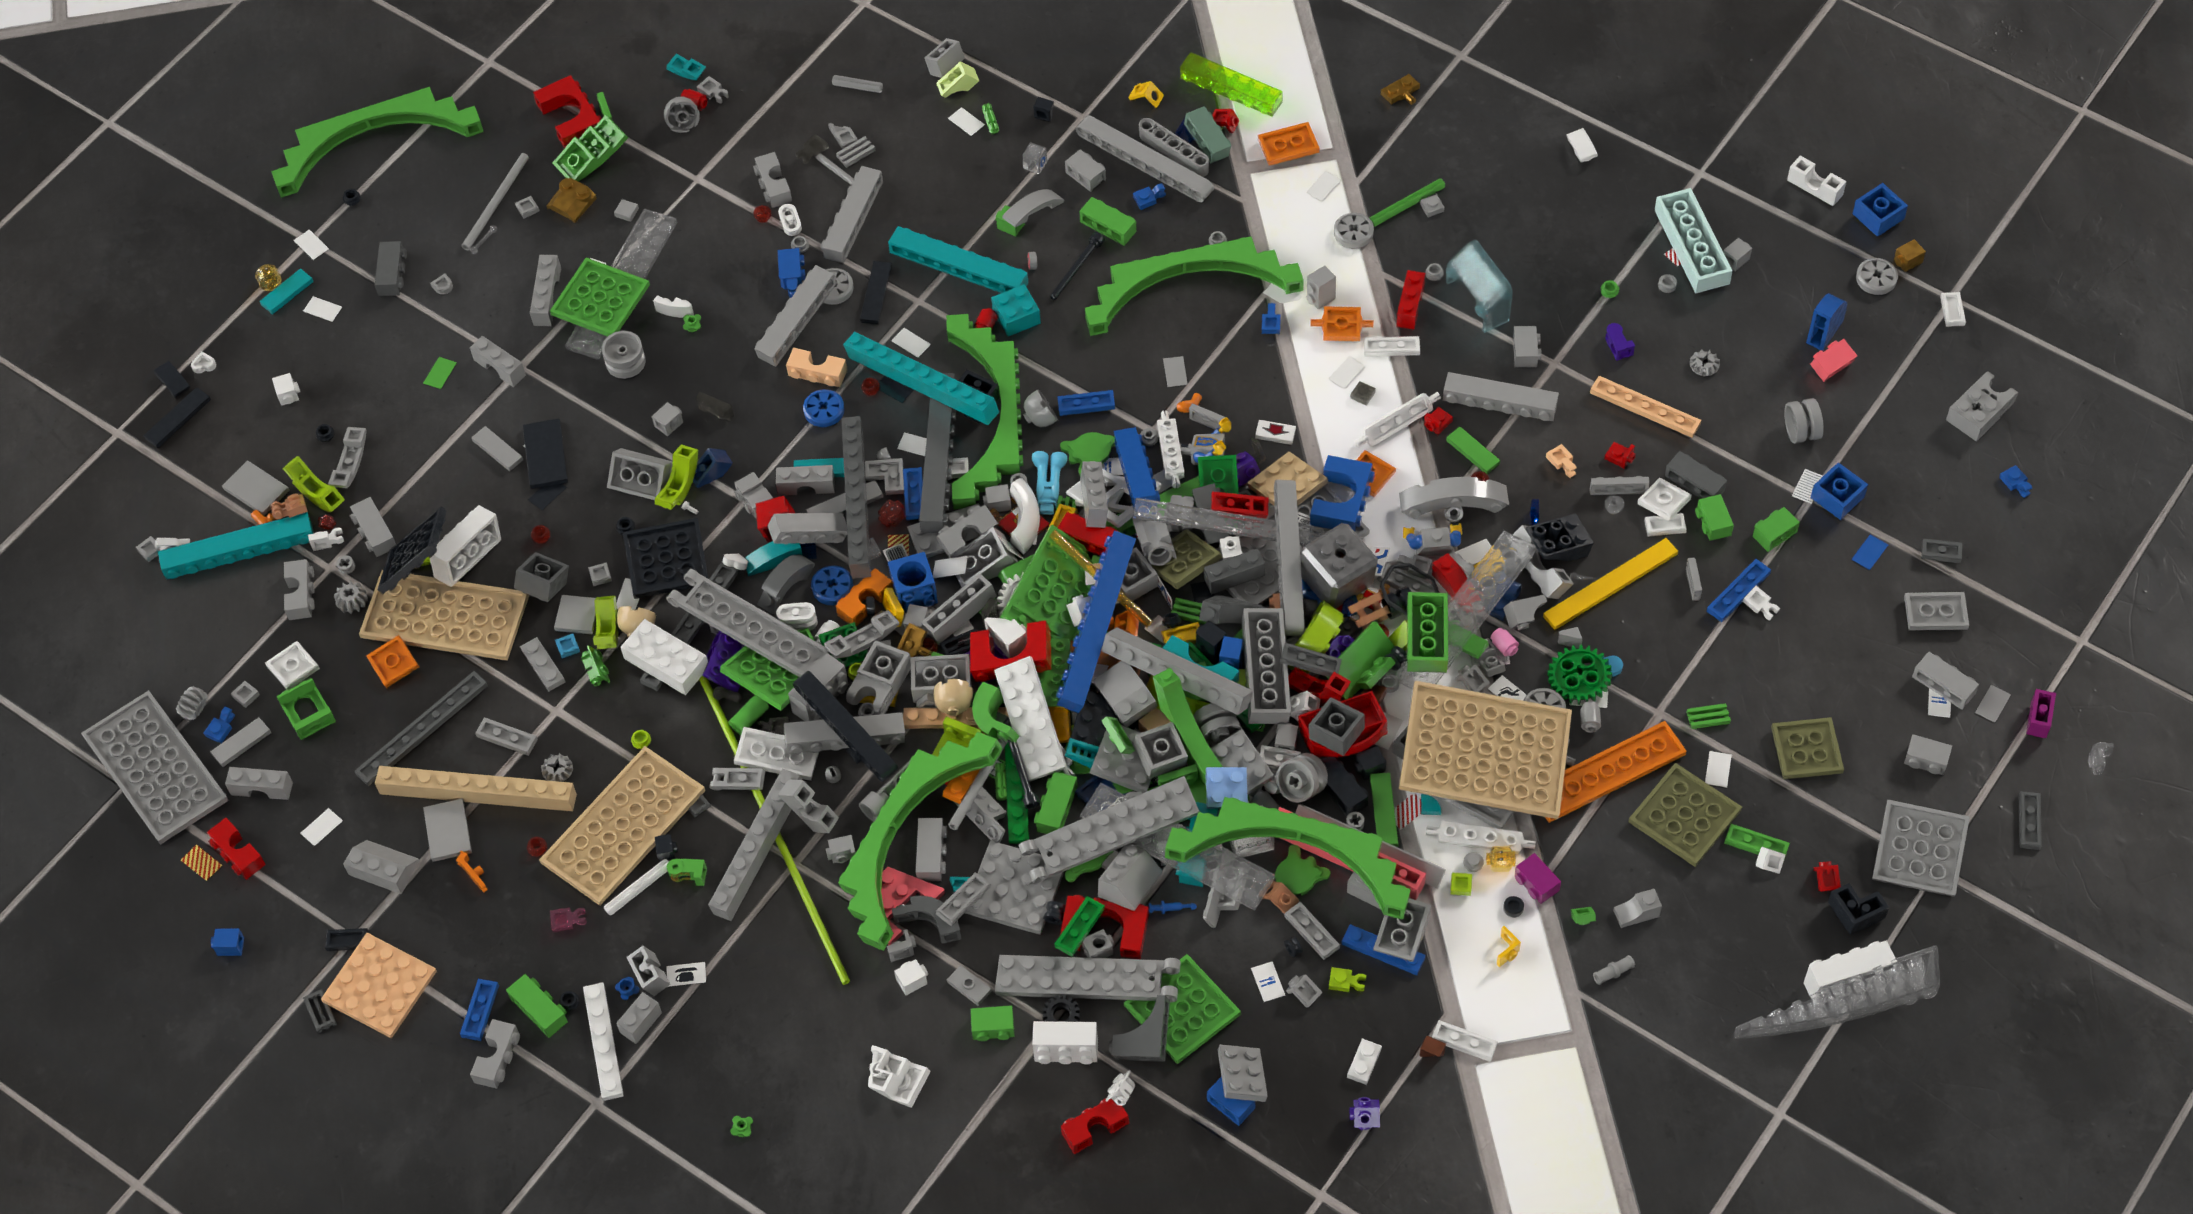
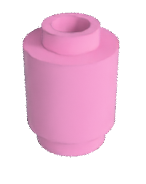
M1498 628L1492 633L1490 638L1493 645L1505 657L1516 654L1519 643L1507 630Z

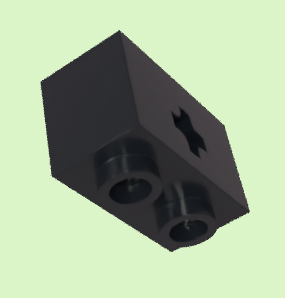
M1208 620L1196 630V648L1213 665H1216L1219 662L1224 636L1227 637V633Z

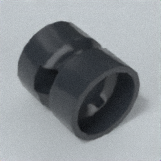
M1405 586L1396 590L1395 594L1391 592L1387 596L1389 601L1407 611L1408 592L1412 591L1409 587ZM1385 599L1381 600L1382 606H1388L1391 612L1387 614L1389 619L1392 620L1402 615L1401 612L1388 605Z

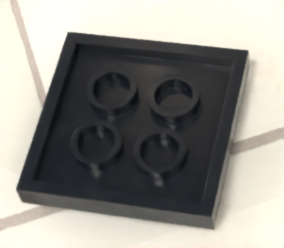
M1088 691L1084 706L1077 713L1071 734L1072 739L1100 747L1106 732V727L1101 720L1106 716L1117 718L1120 725L1123 726L1101 693ZM1137 721L1127 728L1135 730Z

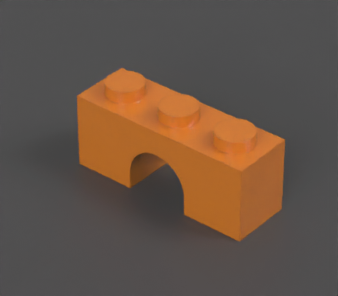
M875 568L871 571V577L863 578L858 585L852 587L850 593L837 602V615L848 624L855 622V625L858 626L868 616L866 606L862 602L867 599V596H873L874 599L881 603L885 589H893L892 580Z

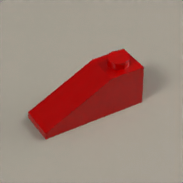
M1214 491L1211 493V511L1242 521L1264 523L1268 516L1269 497Z
M1449 553L1433 562L1432 576L1467 615L1483 605L1465 573Z

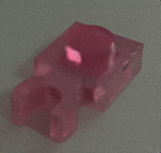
M569 907L550 911L552 931L558 932L573 929L574 923L578 925L587 924L586 918H578L580 915L586 914L585 909L578 908L571 912Z

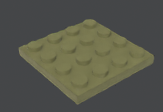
M1675 763L1631 815L1628 822L1696 867L1742 811V806Z

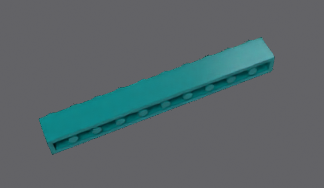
M854 332L843 344L850 359L986 425H989L999 413L993 397L857 332Z

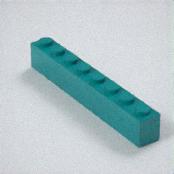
M898 226L888 241L889 251L894 255L1000 293L1023 284L1027 287L1029 283L1028 272H1025L1023 269L1011 267L1006 263L997 262L989 257H983L972 251L961 249L956 245H950L941 240L930 238L925 234L913 232L908 228Z
M306 512L290 518L287 517L158 551L161 571L166 580L174 579L182 575L196 573L197 571L212 569L216 566L231 564L235 561L250 559L254 556L269 554L273 551L288 549L300 544L309 543L308 535L314 534L311 519Z

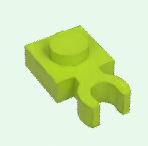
M1332 967L1329 989L1349 992L1350 987H1354L1357 991H1364L1365 985L1358 984V981H1366V975L1357 974L1352 976V970Z

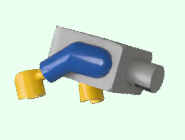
M1227 417L1223 418L1219 422L1221 428L1215 429L1211 434L1194 435L1192 444L1181 443V454L1191 455V463L1198 465V457L1223 456L1226 449L1225 434L1223 432L1231 430L1230 420Z
M1461 523L1458 525L1450 524V529L1447 527L1422 529L1417 536L1414 535L1415 527H1403V538L1407 540L1410 548L1416 550V555L1450 554L1453 552V547H1457L1461 543Z

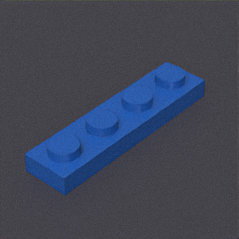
M1755 559L1707 607V612L1720 622H1723L1742 603L1747 594L1755 586L1758 587L1770 575L1771 569Z
M1351 924L1349 925L1341 945L1418 975L1426 955L1417 952L1414 961L1411 962L1373 951L1378 935Z

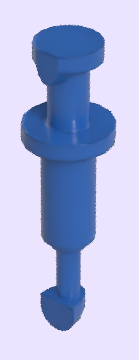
M1161 901L1160 905L1148 903L1149 913L1161 911V914H1165V911H1180L1182 908L1195 910L1197 908L1195 903H1164V901Z

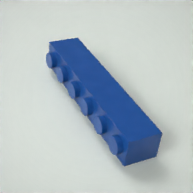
M1136 427L1114 431L1115 447L1134 512L1141 513L1158 510L1157 502H1160V495L1156 487V481L1153 479L1149 458L1146 456L1142 435L1137 433Z

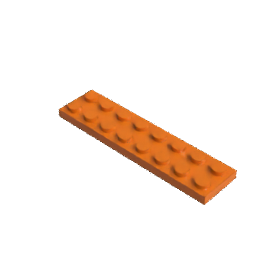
M1663 721L1566 769L1559 818L1685 756L1686 749L1667 722ZM1545 817L1548 823L1556 820L1554 818Z

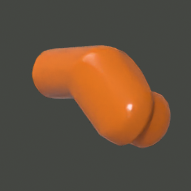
M1194 393L1191 400L1179 402L1176 407L1177 410L1189 413L1191 404L1199 405L1202 396Z
M258 510L251 513V517L259 525L277 520L272 516V513L266 517Z

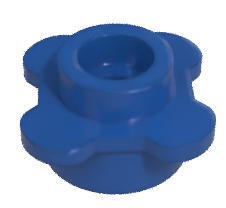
M632 977L624 978L615 985V989L620 992L621 999L627 1000L629 996L639 992V987L634 984Z

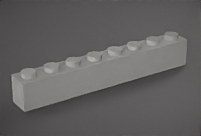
M1117 627L1106 633L1102 652L1153 676L1171 668L1180 678L1183 690L1237 715L1249 707L1253 690Z
M782 768L708 904L714 915L732 921L792 810L778 794L788 779L802 780L799 774Z

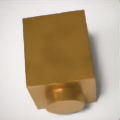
M1914 239L1896 249L1894 261L1897 266L1906 272L1923 263L1926 251Z

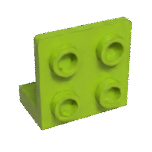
M946 716L943 721L944 734L932 755L938 757L940 749L945 746L947 741L968 748L970 740L974 738L977 732L982 733V730Z

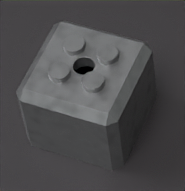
M1341 523L1303 546L1301 577L1321 601H1326L1336 609L1373 586L1378 558L1348 524ZM1342 552L1345 557L1338 558L1335 556V553Z

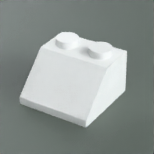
M987 617L984 619L986 630L990 631L996 645L1009 659L1019 655L1024 650L1027 644V629L1023 624L1019 625L1015 619H1012V621L1003 618Z

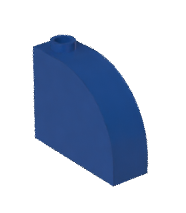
M1829 293L1822 298L1813 312L1807 344L1822 351L1825 349L1844 321L1847 309L1846 301Z

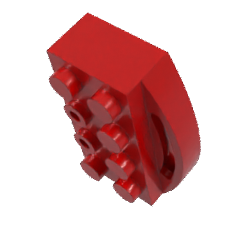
M1372 691L1340 701L1365 714V729L1344 756L1361 752L1375 744L1382 736L1388 734L1387 719ZM1322 708L1298 715L1299 731L1311 754L1318 758L1343 757L1309 738V724Z

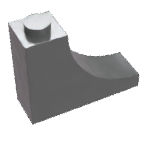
M1218 594L1202 602L1199 620L1206 622L1209 620L1213 624H1242L1244 608L1269 607Z
M1157 995L1153 1011L1142 1025L1128 1033L1113 1035V1041H1110L1109 1044L1111 1056L1116 1060L1165 1062L1170 999L1165 995Z

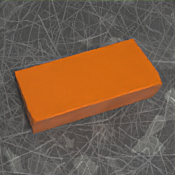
M1132 609L1115 616L1114 629L1117 627L1134 636H1138L1139 618Z

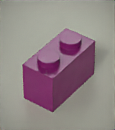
M2040 689L2035 690L2031 700L2027 735L2047 738L2052 724L2056 693Z
M1535 853L1516 865V881L1520 885H1524L1529 895L1534 900L1537 899L1540 904L1560 891L1561 881Z

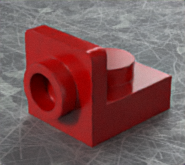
M1215 109L1212 114L1217 125L1226 127L1229 133H1234L1239 124V119L1233 109Z
M1440 407L1431 414L1426 413L1424 416L1425 427L1438 435L1453 421V416Z
M1613 442L1604 459L1625 469L1627 464H1631L1635 459V445L1631 444L1629 448Z
M1831 861L1819 862V867H1813L1814 871L1817 872L1819 892L1835 890L1841 887L1838 865H1832Z

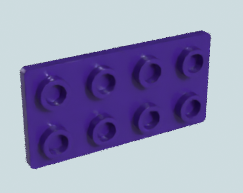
M721 631L717 632L706 655L708 663L702 675L734 694L737 693L740 684L721 673L720 666L745 645Z

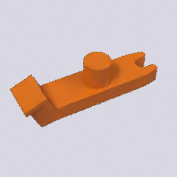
M460 850V855L456 859L457 865L466 871L484 893L488 889L479 878L484 873L480 865L472 869L467 863L469 861L468 854Z

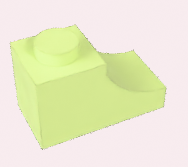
M960 61L937 82V86L941 96L946 98L958 91L968 92L979 82V79L973 67Z

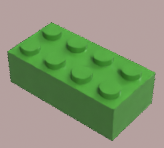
M1408 592L1407 672L1447 673L1448 593Z

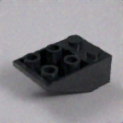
M1576 513L1528 526L1525 529L1543 559L1574 561L1588 557L1594 544Z

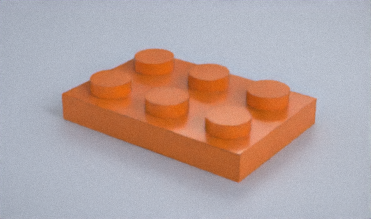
M1309 122L1258 135L1259 144L1269 166L1320 153L1319 145Z

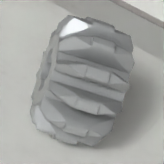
M350 581L348 585L343 583L342 588H337L334 598L336 606L344 613L348 611L352 614L354 610L359 612L360 607H365L368 597L366 589L363 586L361 587V584L358 582L354 584Z
M189 687L178 701L177 713L185 719H196L208 700L207 693L203 692L200 688Z

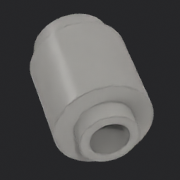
M1596 702L1583 703L1580 709L1581 728L1586 732H1596L1601 727L1600 708Z

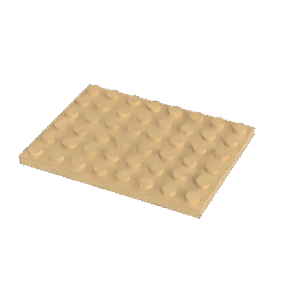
M1415 681L1399 790L1558 819L1572 710Z

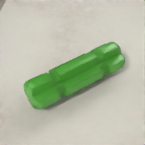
M989 103L984 104L982 110L989 127V132L991 134L998 133L999 127L996 123L992 106Z
M1005 763L995 764L996 799L999 801L1007 799Z

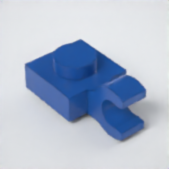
M1160 183L1152 190L1150 187H1146L1134 192L1133 198L1139 209L1142 210L1157 204V198L1166 196L1164 192L1165 187Z
M1268 303V314H1262V334H1280L1281 314H1275L1276 303Z
M2016 465L2000 473L1999 478L2011 491L2017 489L2024 498L2031 494L2029 490L2032 489V486L2027 482L2028 478Z
M224 707L220 718H213L204 731L205 737L218 743H223L232 729L229 724L235 717V714L231 713L232 709Z

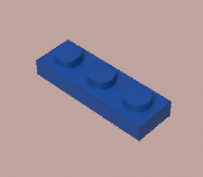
M1113 390L1057 396L1060 416L1115 409Z
M922 467L903 469L906 520L920 519L923 486Z
M483 979L477 980L460 1032L461 1038L482 1040L499 988L498 982Z

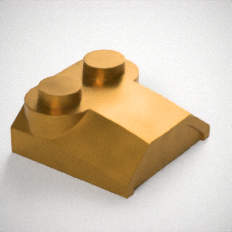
M566 178L560 182V189L548 203L547 209H551L576 223L597 199L596 194L588 186L572 178Z

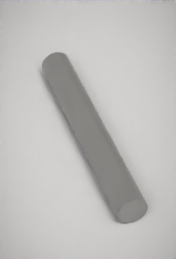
M821 153L816 155L818 161L852 186L854 178Z

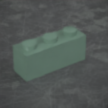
M1205 106L1186 113L1184 125L1202 152L1208 156L1210 164L1228 157L1231 142L1224 136L1221 127L1216 124L1211 112H1208Z

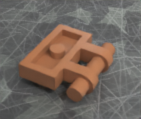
M297 493L292 494L283 503L274 501L271 504L272 516L275 519H281L286 516L290 518L308 512L303 493L299 495Z

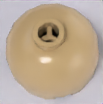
M631 606L619 607L617 614L618 628L627 634L629 638L644 619L655 624V613L643 608L631 610Z
M948 679V683L944 684L941 681L934 686V702L943 713L951 716L959 715L970 707L973 698L972 686L969 687L967 681L960 679Z

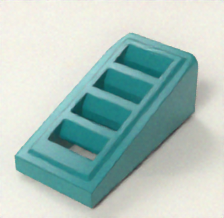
M1070 738L1065 757L1091 769L1099 747ZM1073 746L1077 748L1076 753L1072 752ZM1080 750L1084 751L1083 755H1079Z

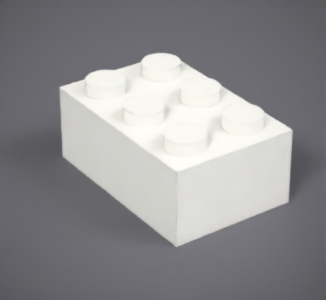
M1033 1021L1032 1045L1035 1062L1041 1064H1048L1050 1062L1091 1064L1092 1062H1097L1098 1035L1096 1022Z

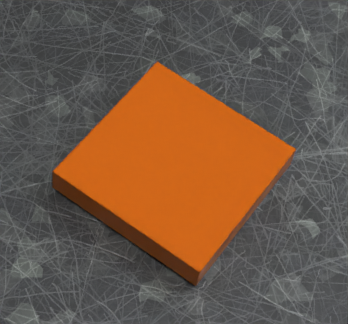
M1366 450L1357 459V461L1372 463V471L1375 472L1373 483H1370L1369 486H1371L1370 495L1375 497L1394 475L1396 468Z
M400 635L366 655L386 688L419 668Z

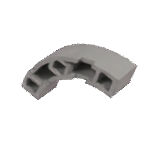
M1476 477L1436 479L1430 481L1429 485L1422 487L1415 485L1399 493L1401 512L1414 519L1425 513L1449 507H1476L1496 513L1509 505L1506 485L1493 480H1487L1486 482L1478 481Z

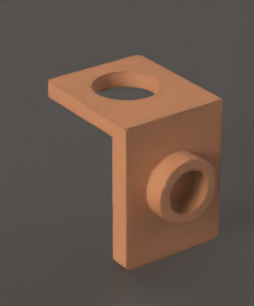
M1270 881L1258 896L1260 899L1271 900L1283 913L1299 902V899L1282 882Z

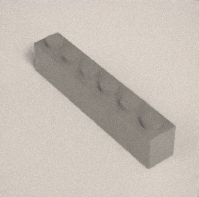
M861 166L859 172H856L854 182L848 188L847 197L842 200L841 209L835 215L833 226L829 227L826 240L822 241L821 250H823L825 259L840 263L845 262L883 183L880 170Z
M817 265L807 273L804 282L797 287L793 297L788 299L785 308L777 314L774 323L767 328L763 338L756 343L755 351L758 358L775 367L778 365L837 284L833 273Z
M1451 372L1447 374L1443 391V401L1532 417L1543 421H1554L1559 396L1558 392Z
M902 713L853 717L879 745H898L905 742ZM824 720L784 723L786 754H800L810 751L820 752L822 750L837 751L842 748H849Z

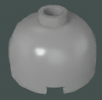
M675 97L666 104L664 119L672 131L685 133L690 131L689 129L693 126L696 127L700 119V112L691 99Z
M1040 390L1034 391L1026 398L1024 402L1026 413L1023 416L1028 423L1032 422L1038 427H1047L1058 420L1053 409L1051 410L1048 401Z

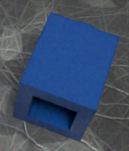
M215 929L214 936L211 937V948L214 949L217 956H242L244 936L240 929Z

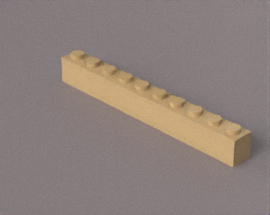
M379 766L375 785L382 795L449 801L463 798L464 802L572 812L577 795L573 783L388 766Z

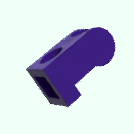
M1618 323L1609 324L1606 329L1605 339L1616 361L1633 356L1635 344L1632 340H1626L1622 333V326Z

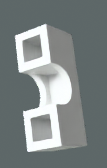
M1799 156L1790 166L1787 181L1832 206L1843 196L1846 185L1845 180L1832 173L1826 179L1821 178L1815 172V163L1802 156Z

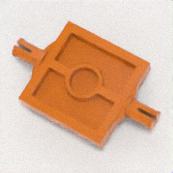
M1324 306L1322 319H1311V327L1322 326L1323 341H1360L1362 327L1373 328L1374 320H1362L1361 307Z

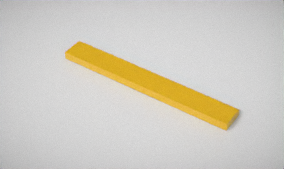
M1665 538L1544 612L1543 617L1556 630L1678 555V550Z

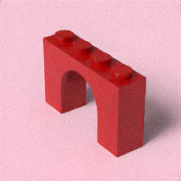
M571 75L533 92L536 104L543 115L563 106H574L580 109L579 114L575 118L555 127L558 139L564 148L574 137L579 139L589 126L595 127L602 119L600 115H596L594 105L588 103L589 99L586 93L581 92L579 82L577 80L574 81Z
M1046 620L1027 623V644L1019 655L1010 659H1000L994 656V639L989 630L970 633V672L975 682L997 679L995 669L1029 656L1033 658L1038 673L1051 670V631Z
M1074 895L1067 897L1060 935L1085 900L1083 896ZM1094 898V900L1105 905V910L1099 918H1112L1119 922L1123 928L1120 945L1121 957L1141 959L1149 917L1148 906L1139 904L1135 911L1110 901Z

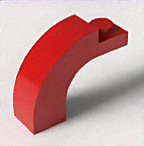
M1294 667L1288 676L1289 688L1298 693L1310 692L1320 699V706H1324L1330 697L1340 702L1351 683L1350 680L1336 672H1333L1329 680H1320L1297 667Z

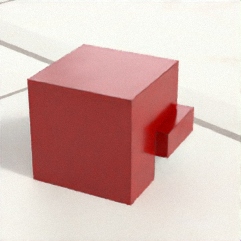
M784 496L755 503L758 530L769 543L773 540L767 525L773 514L795 513V511Z

